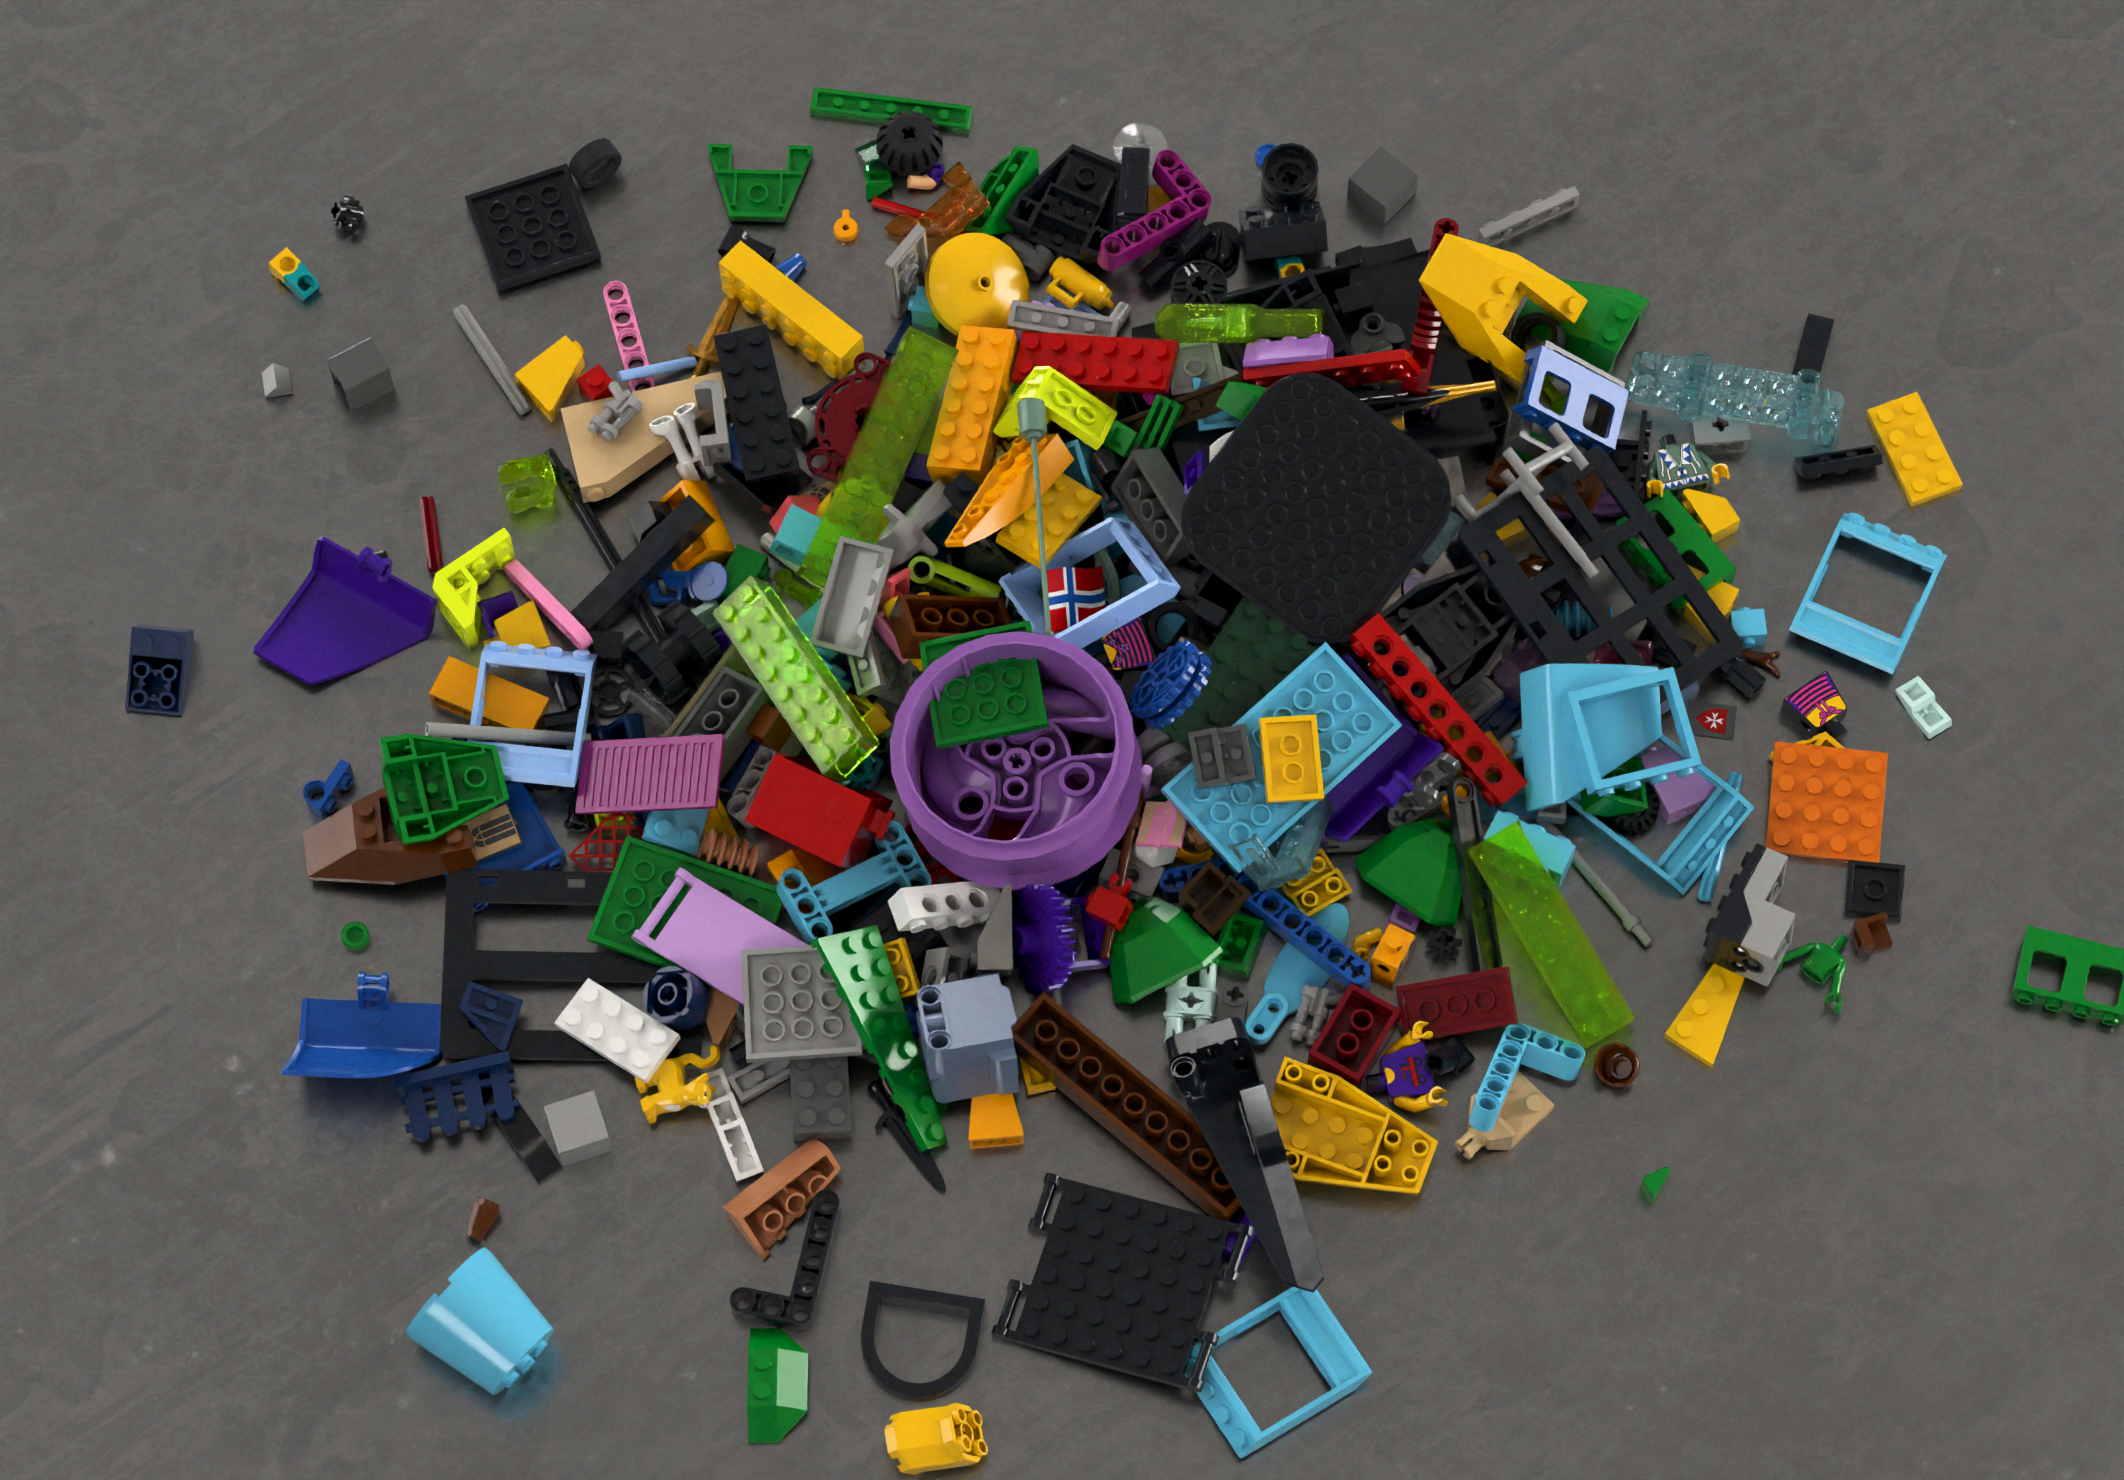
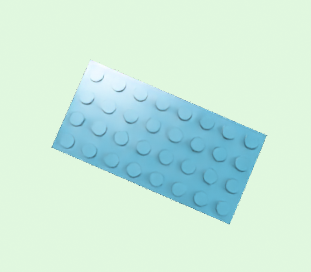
M1326 642L1232 725L1245 723L1247 726L1257 780L1228 786L1198 789L1192 761L1160 790L1237 875L1319 802L1266 804L1258 723L1260 718L1316 715L1324 796L1402 726Z

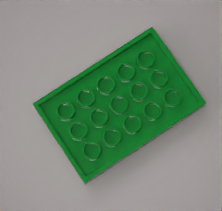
M627 835L587 941L661 967H679L651 949L640 945L631 937L636 929L640 930L676 878L674 874L679 868L685 869L697 879L774 925L778 921L783 903L778 896L777 886ZM687 884L683 886L649 935L650 938L656 940L692 886Z

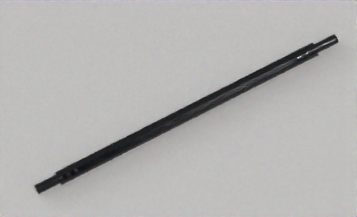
M553 448L546 450L544 455L555 472L554 478L611 572L622 561L620 555L588 502L583 503L580 487L570 470L563 466ZM641 594L630 607L648 637H651L657 644L667 635L664 633L643 594ZM684 667L679 673L683 676L682 678L689 690L686 696H684L686 702H688L698 688L686 667Z

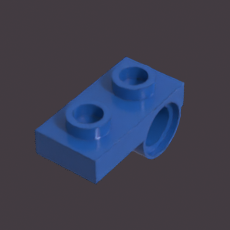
M340 759L325 782L312 780L304 786L303 796L307 807L317 817L324 820L328 813H332L337 807L338 797L342 791H346L351 786L354 774L350 763ZM316 793L324 794L320 800H311V797Z

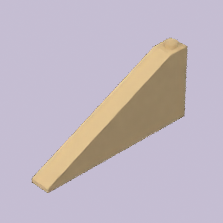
M716 372L631 392L642 403V410L638 415L633 416L625 427L621 429L619 436L615 440H610L609 442H605L600 437L602 433L598 432L597 435H593L588 430V427L590 426L589 421L594 416L598 417L604 410V404L609 400H615L613 396L560 408L583 503L597 502L603 498L611 497L674 452L671 443L666 437L651 432L649 424L655 419L666 415L673 416L684 444L689 442L673 412L678 407L688 403H695L697 407L694 385L700 384V382L705 380L721 381L726 415H728L730 409L722 373ZM713 409L698 410L695 425L699 435L715 424ZM612 417L607 423L613 425L617 418Z

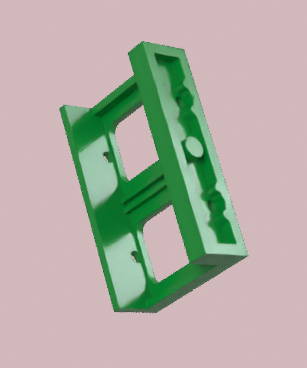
M1669 489L1663 492V497L1660 498V495L1644 504L1650 514L1653 512L1660 513L1673 528L1675 533L1668 537V539L1674 543L1680 556L1686 552H1693L1708 569L1709 573L1699 579V582L1706 591L1722 581L1727 584L1734 582L1735 566ZM1624 516L1623 518L1615 522L1614 527L1626 521L1628 518ZM1634 536L1618 546L1620 549L1624 548L1630 555V560L1637 569H1642L1647 575L1648 582L1654 589H1661L1672 582L1663 572L1662 565L1651 550L1644 549ZM1681 596L1668 604L1671 609L1675 608L1682 615L1688 601L1684 596Z
M2028 925L2023 935L2022 950L2010 997L2026 1005L2033 1003L2043 1005L2047 1010L2054 1012L2061 1010L2071 1012L2075 1017L2088 1019L2089 1017L2099 1019L2103 1024L2109 1026L2123 1025L2124 949ZM2037 951L2063 957L2066 960L2063 982L2059 992L2035 988L2028 984L2033 953ZM2091 966H2099L2122 973L2123 979L2116 1006H2107L2085 999L2084 992Z

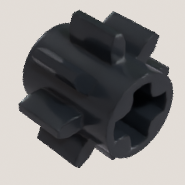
M342 195L341 201H334L330 208V218L334 220V225L339 226L340 229L350 231L352 224L359 225L364 215L363 207L359 205L360 201Z
M1442 925L1441 930L1437 933L1432 930L1430 931L1429 937L1433 941L1427 942L1426 949H1433V960L1438 957L1443 959L1444 963H1447L1449 957H1458L1459 951L1455 947L1462 946V939H1456V929L1450 931ZM1440 941H1445L1448 947H1443V944L1440 943Z

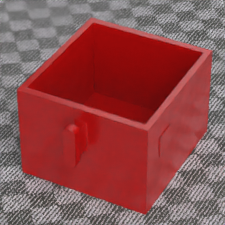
M775 753L744 821L839 867H854L866 861L875 838L881 841L884 840L896 813L889 810L893 803L892 800L865 787L864 790L860 791L849 789L835 782V778H831L828 775L831 771L799 755Z

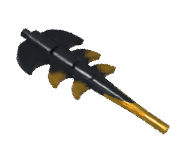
M1395 379L1384 380V383L1380 384V388H1374L1373 385L1368 383L1357 384V387L1348 388L1347 390L1398 429L1405 430L1404 413L1468 395L1496 391L1495 380L1465 385L1428 386L1426 397L1409 392L1401 393L1402 387H1400L1399 381Z

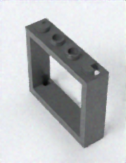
M1548 340L1531 347V349L1543 345L1623 388L1625 386V382ZM1526 363L1515 405L1523 403L1532 368V365ZM1545 373V376H1544V380H1543V384H1542V388H1541L1539 400H1540V397H1541V393H1542V390H1543V386H1544V383H1545V379H1546L1547 373ZM1599 401L1591 432L1606 438L1612 407ZM1513 411L1504 441L1505 444L1533 459L1553 449L1530 437L1533 422L1522 419L1521 415ZM1564 455L1549 464L1558 465V468L1572 461V459Z

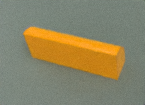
M449 656L429 692L431 703L471 721L479 668ZM488 672L482 723L485 726L541 730L544 724V714L548 712L550 700L546 696Z

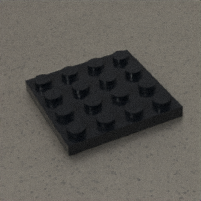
M567 163L464 196L498 292L601 259L600 251Z

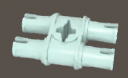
M1216 963L1210 966L1209 974H1207L1208 968L1200 969L1199 985L1197 987L1187 986V975L1165 988L1167 998L1163 1017L1167 1022L1164 1042L1169 1037L1182 1033L1184 1022H1194L1195 1028L1216 1022V1001L1219 997V992L1216 988L1218 969ZM1189 1001H1194L1193 1008H1188Z

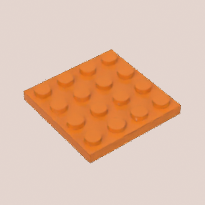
M1775 741L1765 849L1769 848L1786 856L1843 862L1856 860L1879 863L1888 753Z

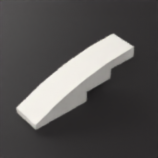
M723 1068L709 1072L708 1083L715 1086L716 1091L712 1093V1098L709 1100V1105L706 1108L736 1182L764 1172Z

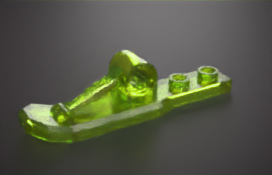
M1166 304L1155 314V332L1163 340H1177L1178 343H1254L1257 339L1283 338L1287 336L1309 338L1313 334H1322V309H1264L1254 304Z

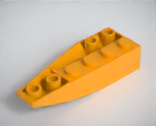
M1047 434L1040 442H1037L1041 497L1074 460L1058 434ZM1019 436L1013 441V446L997 459V464L988 473L944 542L946 547H965L986 538L1011 523L1036 502L1031 443L1026 442Z

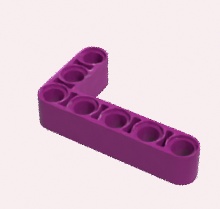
M1160 151L1156 156L1152 170L1153 179L1169 197L1171 202L1106 236L1101 242L1097 262L1102 269L1107 271L1116 270L1157 248L1166 239L1179 236L1197 218L1202 222L1206 220L1212 197L1174 151Z

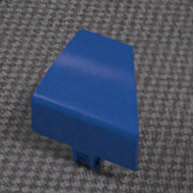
M360 971L357 982L358 1000L304 998L302 1000L299 1042L291 1058L281 1068V1075L374 1078L398 1074L428 1064L442 1057L439 1046L441 1004L389 1002V973L383 972L382 975H367L366 972ZM368 984H379V986H370Z

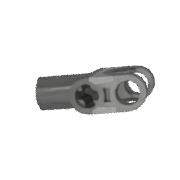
M1440 752L1410 780L1414 789L1410 793L1406 792L1401 796L1397 803L1409 810L1435 808L1441 800V795L1435 788L1442 781L1456 776L1461 769V764L1452 755Z

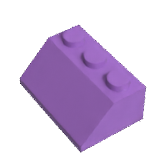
M1313 334L1309 338L1304 339L1287 336L1283 337L1281 341L1257 339L1254 343H1247L1243 367L1244 369L1334 358L1333 343L1329 336L1323 334Z

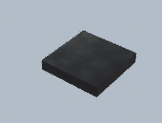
M1849 860L1844 915L1867 918L1886 912L1888 920L1900 922L1902 919L1906 865Z

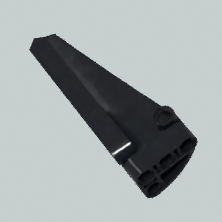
M1238 1017L1227 1018L1169 1037L1164 1042V1048L1176 1088L1183 1096L1283 1283L1313 1293L1324 1280V1276L1244 1021Z

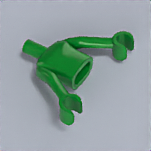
M1839 934L1830 946L1822 942H1812L1792 949L1785 953L1775 973H1779L1782 970L1784 962L1810 953L1808 958L1800 965V968L1806 976L1821 985L1834 974L1831 993L1825 998V1007L1831 1002H1837L1834 1013L1838 1014L1842 1010V997L1839 992L1846 969L1844 958L1839 952L1846 945L1848 939L1843 934Z

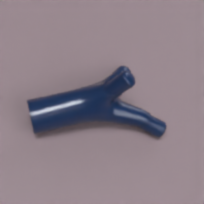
M832 380L817 393L803 397L802 402L806 404L817 402L837 382Z

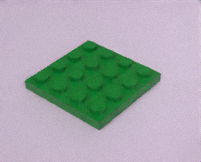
M1030 620L919 642L923 671L955 647L986 635L1019 631L1033 633ZM1011 657L1010 659H998V662L991 664L988 661L975 666V669L970 671V676L967 677L965 674L948 682L940 694L941 699L939 702H937V699L934 700V698L929 702L937 749L1049 728L1037 659L1016 660V657Z

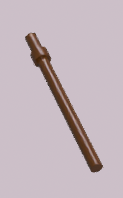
M1140 795L1137 810L1124 834L1116 872L1120 878L1116 886H1123L1127 879L1136 832L1139 830L1142 820L1140 812L1144 798L1143 795ZM1105 925L1099 957L1110 960L1116 930Z

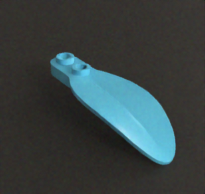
M1333 903L1311 917L1313 921L1345 945L1349 928V915L1345 906ZM1310 939L1307 943L1312 946L1319 945L1321 941L1318 939ZM1288 942L1270 968L1263 989V998L1245 1023L1249 1040L1253 1044L1261 1045L1267 1043L1284 1019L1298 1011L1302 998L1301 991L1305 985L1323 988L1331 977ZM1332 956L1329 960L1333 963H1338L1340 956ZM1275 1008L1278 1012L1271 1013L1268 1009ZM1255 1029H1259V1030H1261L1263 1033H1262V1034H1256V1033L1254 1032V1030H1255Z

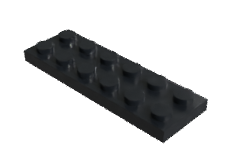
M767 324L714 335V343L746 484L751 485L801 474Z

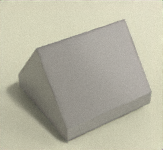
M272 363L262 372L266 398L293 394L289 368Z

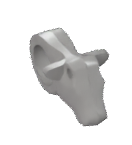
M940 478L917 499L905 514L891 504H886L883 508V513L888 523L883 527L874 545L894 550L888 574L896 567L910 560L918 552H922L930 557H934L938 553V549L925 533L952 505L943 494L947 484Z

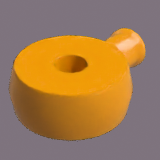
M844 209L841 211L842 218L838 219L834 224L833 233L839 241L851 242L857 237L859 228L856 221L850 218V210Z

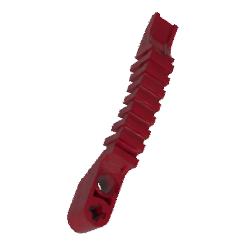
M1442 218L1435 223L1427 265L1445 234L1458 237L1459 226L1454 220ZM1423 288L1409 354L1420 365V376L1411 377V380L1404 381L1401 393L1409 392L1426 397L1442 317Z

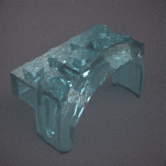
M1325 795L1322 801L1317 802L1270 845V851L1257 833L1253 834L1250 839L1229 845L1228 849L1242 871L1255 881L1261 891L1279 888L1285 882L1295 878L1302 879L1311 871V866L1317 855V850L1323 839L1334 807Z

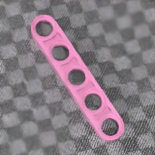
M611 281L604 287L603 295L624 370L630 369L628 366L633 360H641L644 363L643 366L649 365L627 287L620 281ZM614 289L621 290L624 293L618 300H613L608 296ZM619 313L630 315V319L626 323H618L615 317ZM627 336H633L637 339V342L632 347H626L622 344V340ZM653 376L628 380L631 392H634L641 383L655 387Z
M514 558L503 566L509 579L531 601H534L535 606L578 649L584 650L593 643V639L587 630L517 559Z

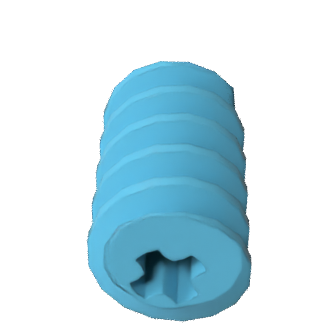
M1564 600L1562 605L1558 607L1556 617L1568 634L1574 628L1576 637H1580L1583 630H1586V634L1597 628L1584 609H1580L1579 602L1575 601L1570 609L1568 600ZM1608 606L1606 610L1613 618V608Z

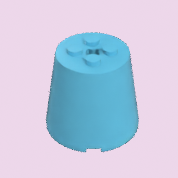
M484 1247L468 1258L448 1278L451 1284L440 1296L434 1293L414 1317L405 1334L415 1343L492 1395H496L505 1387L509 1388L519 1378L520 1372L525 1374L536 1361L533 1358L538 1357L548 1346L547 1341L553 1334L554 1329L492 1252Z

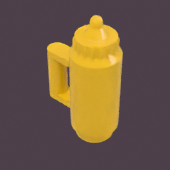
M1061 256L1053 263L1049 274L1053 276V281L1046 288L1048 294L1071 310L1081 301L1098 310L1103 309L1105 306L1114 308L1115 304L1111 301L1112 291L1107 288L1105 283L1070 258L1065 259ZM1061 285L1063 288H1065L1066 290H1068L1070 293H1072V294L1075 295L1076 297H1075V298L1071 297V296L1068 295L1066 292H1064L1063 290H1061L1058 286Z

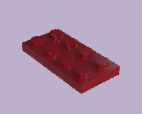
M1507 966L1396 987L1399 1009H1401L1400 1017L1403 1035L1413 1031V1026L1418 1021L1428 1022V1025L1423 1027L1422 1034L1426 1031H1432L1433 1036L1431 1039L1518 1024L1510 970Z

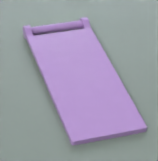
M683 868L677 870L674 874L676 878L640 930L636 929L631 936L640 945L651 949L744 1005L741 950L808 946V944L697 879ZM685 884L692 886L656 940L650 938L649 935Z

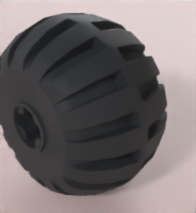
M907 111L899 112V115L894 114L889 117L880 127L876 139L877 154L883 165L894 174L898 173L899 176L905 177L908 174L920 176V173L925 174L930 171L932 166L938 162L943 149L942 134L936 123L925 114L921 115L920 112L912 111L911 114H907Z

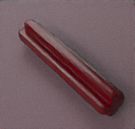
M426 496L419 499L427 568L429 573L435 574L443 569L435 501L432 496Z

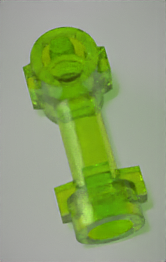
M1547 374L1543 390L1553 402L1549 407L1551 411L1562 415L1567 394L1562 396L1551 383L1554 377Z
M781 569L775 573L776 590L781 593L794 592L805 599L803 604L808 607L813 606L822 598L823 593L820 592V588L814 585L812 589H809L793 580L792 571Z

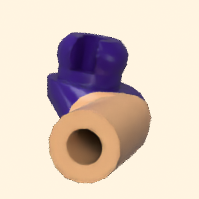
M936 163L930 171L922 176L909 175L907 187L923 190L934 189L944 177V166Z

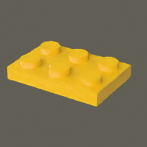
M1316 715L1260 718L1258 723L1266 804L1322 801L1324 799Z

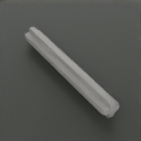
M462 304L453 310L454 317L520 415L529 412L532 409L531 403L466 305Z

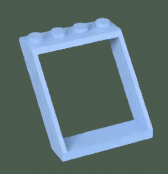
M1110 517L1066 542L1046 565V571L1071 567L1118 541L1148 584L1068 629L1054 633L1053 637L1082 649L1176 596L1181 587L1133 521ZM1028 562L1013 575L1008 573L1002 576L999 583L1004 589L1005 595L1011 599L1017 608V612L1025 621L1030 620L1032 632L1043 635V632H1046L1043 600L1034 589V586L1042 583L1041 569Z

